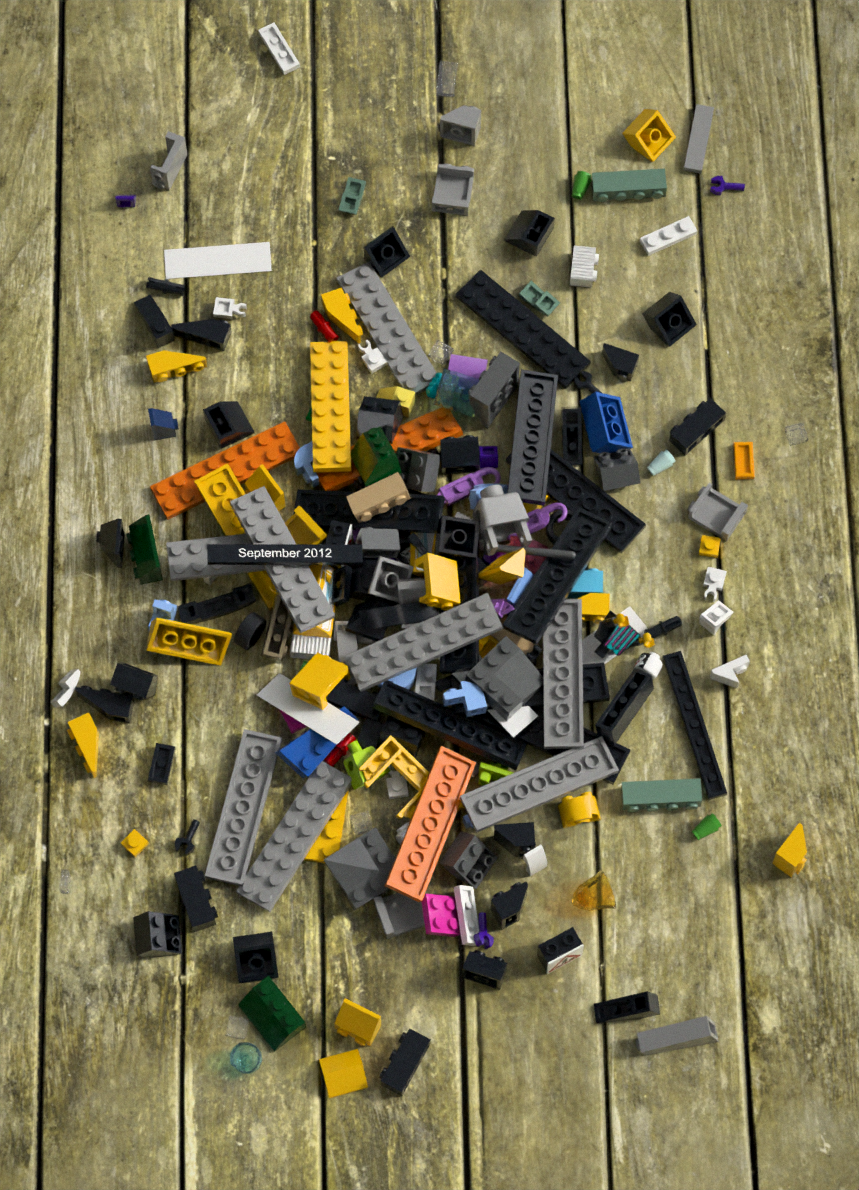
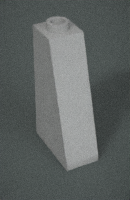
M708 1016L637 1033L638 1039L635 1040L638 1051H641L645 1056L719 1042L715 1022Z

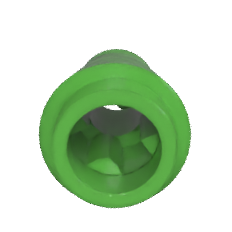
M577 171V174L574 175L573 198L579 200L583 198L592 181L591 174Z
M713 813L707 814L692 830V833L699 841L701 838L719 831L718 828L722 825Z

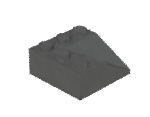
M501 351L498 356H494L491 359L488 370H484L481 373L480 381L477 385H473L468 392L469 403L487 429L514 393L519 382L520 363Z
M507 636L480 660L465 677V681L476 684L483 691L486 703L506 721L544 685L543 676L523 651Z
M376 827L324 859L325 864L354 911L375 897L390 890V888L384 885L395 858Z

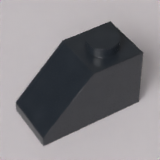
M604 343L602 355L613 376H616L619 380L631 382L639 361V354Z

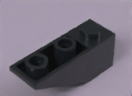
M89 686L75 687L76 695L109 720L130 723L134 706V699L130 693H113L108 689L93 690Z

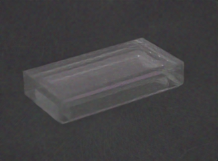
M440 61L437 96L455 97L458 62Z

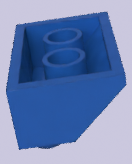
M594 392L579 401L592 452L599 454L603 452L612 453L622 448H633L620 397Z

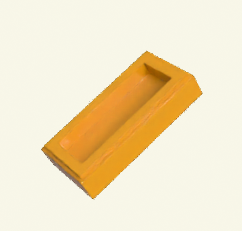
M734 442L735 480L754 479L753 442Z

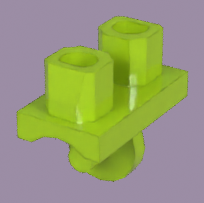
M481 762L478 772V784L485 786L489 784L490 780L497 781L514 772L508 771V767L499 763L490 762V764Z

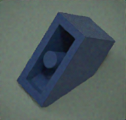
M153 408L148 409L154 441L176 437L175 430L179 428L177 418L173 419L172 412Z

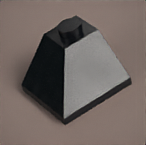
M115 519L101 524L100 531H97L96 542L100 544L101 550L118 568H122L125 530L122 519Z
M375 597L355 605L345 631L374 641L382 640L388 626L362 630L360 611L395 606V602Z

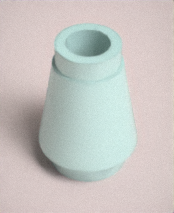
M666 449L657 455L647 469L654 476L672 467L676 461Z

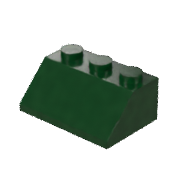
M379 426L363 432L351 451V460L365 486L376 483L397 472L399 474L402 473L397 455L382 428Z
M148 514L129 525L130 532L126 533L128 544L133 546V550H130L132 562L136 561L137 567L133 568L135 579L140 580V585L163 580L151 519Z
M269 976L254 986L238 1004L274 1052L306 1028V1022Z

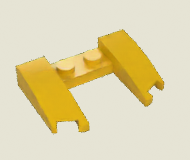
M390 735L358 770L363 771L366 779L364 785L368 788L391 764L418 790L396 815L399 819L403 817L411 819L429 772Z

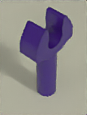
M723 176L711 178L712 184L720 185L719 187H711L710 192L715 195H721L724 190L744 191L745 184L725 182Z
M481 912L478 914L479 933L474 935V942L477 947L484 944V949L486 950L492 947L494 938L487 933L486 913Z

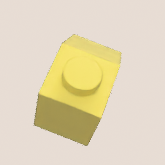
M398 386L381 388L376 398L400 401L403 416L409 418L415 403V392Z

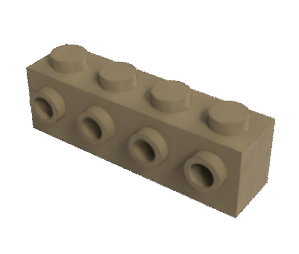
M277 591L261 656L279 661L287 653L288 646L285 644L286 639L291 636L292 627H290L292 617Z

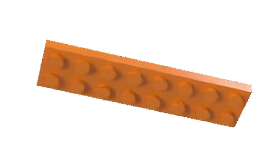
M446 405L400 425L391 446L395 453H397V447L428 451L439 446L440 439L446 437L458 438L463 435V431ZM352 460L351 471L316 472L319 477V483L324 491L339 490L354 483V480L360 476Z
M284 421L151 485L150 489L166 519L169 520L205 502L194 483L195 480L228 463L241 485L262 464L267 471H270L293 460L300 447Z
M443 746L439 747L384 886L419 903L423 900L461 803L460 796L465 793L476 762Z

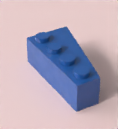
M345 706L339 708L342 712L357 721L359 720ZM309 728L274 753L304 779L310 776L336 744Z

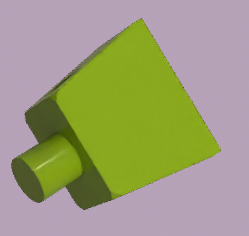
M357 740L347 745L352 755L344 760V766L348 776L352 779L351 784L354 790L365 786L364 782H366L363 771L358 769L376 751L373 746L362 750ZM387 767L375 781L383 778L386 774H388L391 771L390 768Z

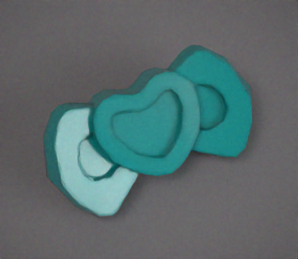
M436 373L435 377L432 378V381L426 388L428 397L432 399L437 398L438 391L446 383V376L444 374Z

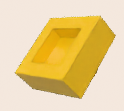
M702 535L699 555L718 558L721 538Z
M135 829L121 842V845L134 857L149 844Z

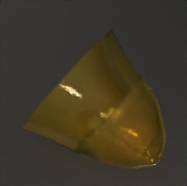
M602 870L578 886L573 893L572 905L588 911L616 908L611 885Z

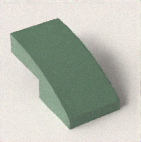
M348 177L339 211L357 215L366 181Z
M532 281L518 294L526 303L547 317L560 304L547 290L544 292Z

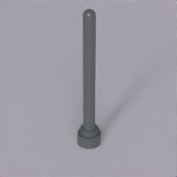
M484 544V555H488ZM499 544L495 554L497 552L510 553L524 548L525 555L574 559L576 557L573 551Z

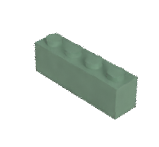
M665 169L592 173L593 201L605 202L615 199L623 201L632 198L641 200L650 197L654 199L666 197Z
M699 778L622 782V810L638 812L639 809H647V811L653 812L660 808H666L669 811L686 807L688 810L701 807L702 803L701 780Z

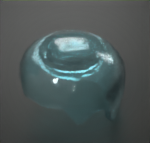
M249 1042L238 1043L230 1053L231 1065L243 1074H253L260 1068L263 1061L260 1049Z

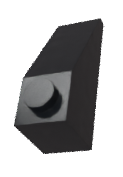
M151 295L134 302L157 348L175 341L172 328Z
M221 319L171 325L174 336L221 351H225L232 333L231 324Z
M561 407L563 459L571 465H582L581 407Z
M646 991L594 1003L596 1023L618 1022L660 1015L658 995Z

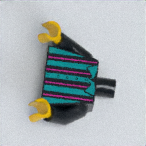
M611 610L605 619L599 623V627L594 634V637L601 643L594 652L602 659L609 651L619 656L625 650L641 646L642 643L646 648L653 647L655 643L654 638H651L649 633H644L641 638V635L629 625L628 616H624L621 613L616 615Z

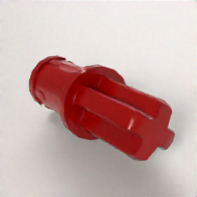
M316 310L310 314V319L317 326L318 332L322 333L329 343L339 339V336L331 328V323L327 322L319 311Z
M348 733L324 759V762L334 767L342 756L347 755V745L356 741V738L351 733Z

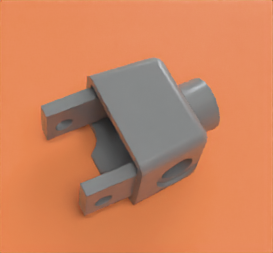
M491 485L480 491L481 499L476 504L472 516L474 521H480L478 538L484 541L488 556L495 554L498 548L497 542L506 541L507 537L514 533H517L521 547H528L532 541L527 526L529 517L517 492L504 494L501 485Z

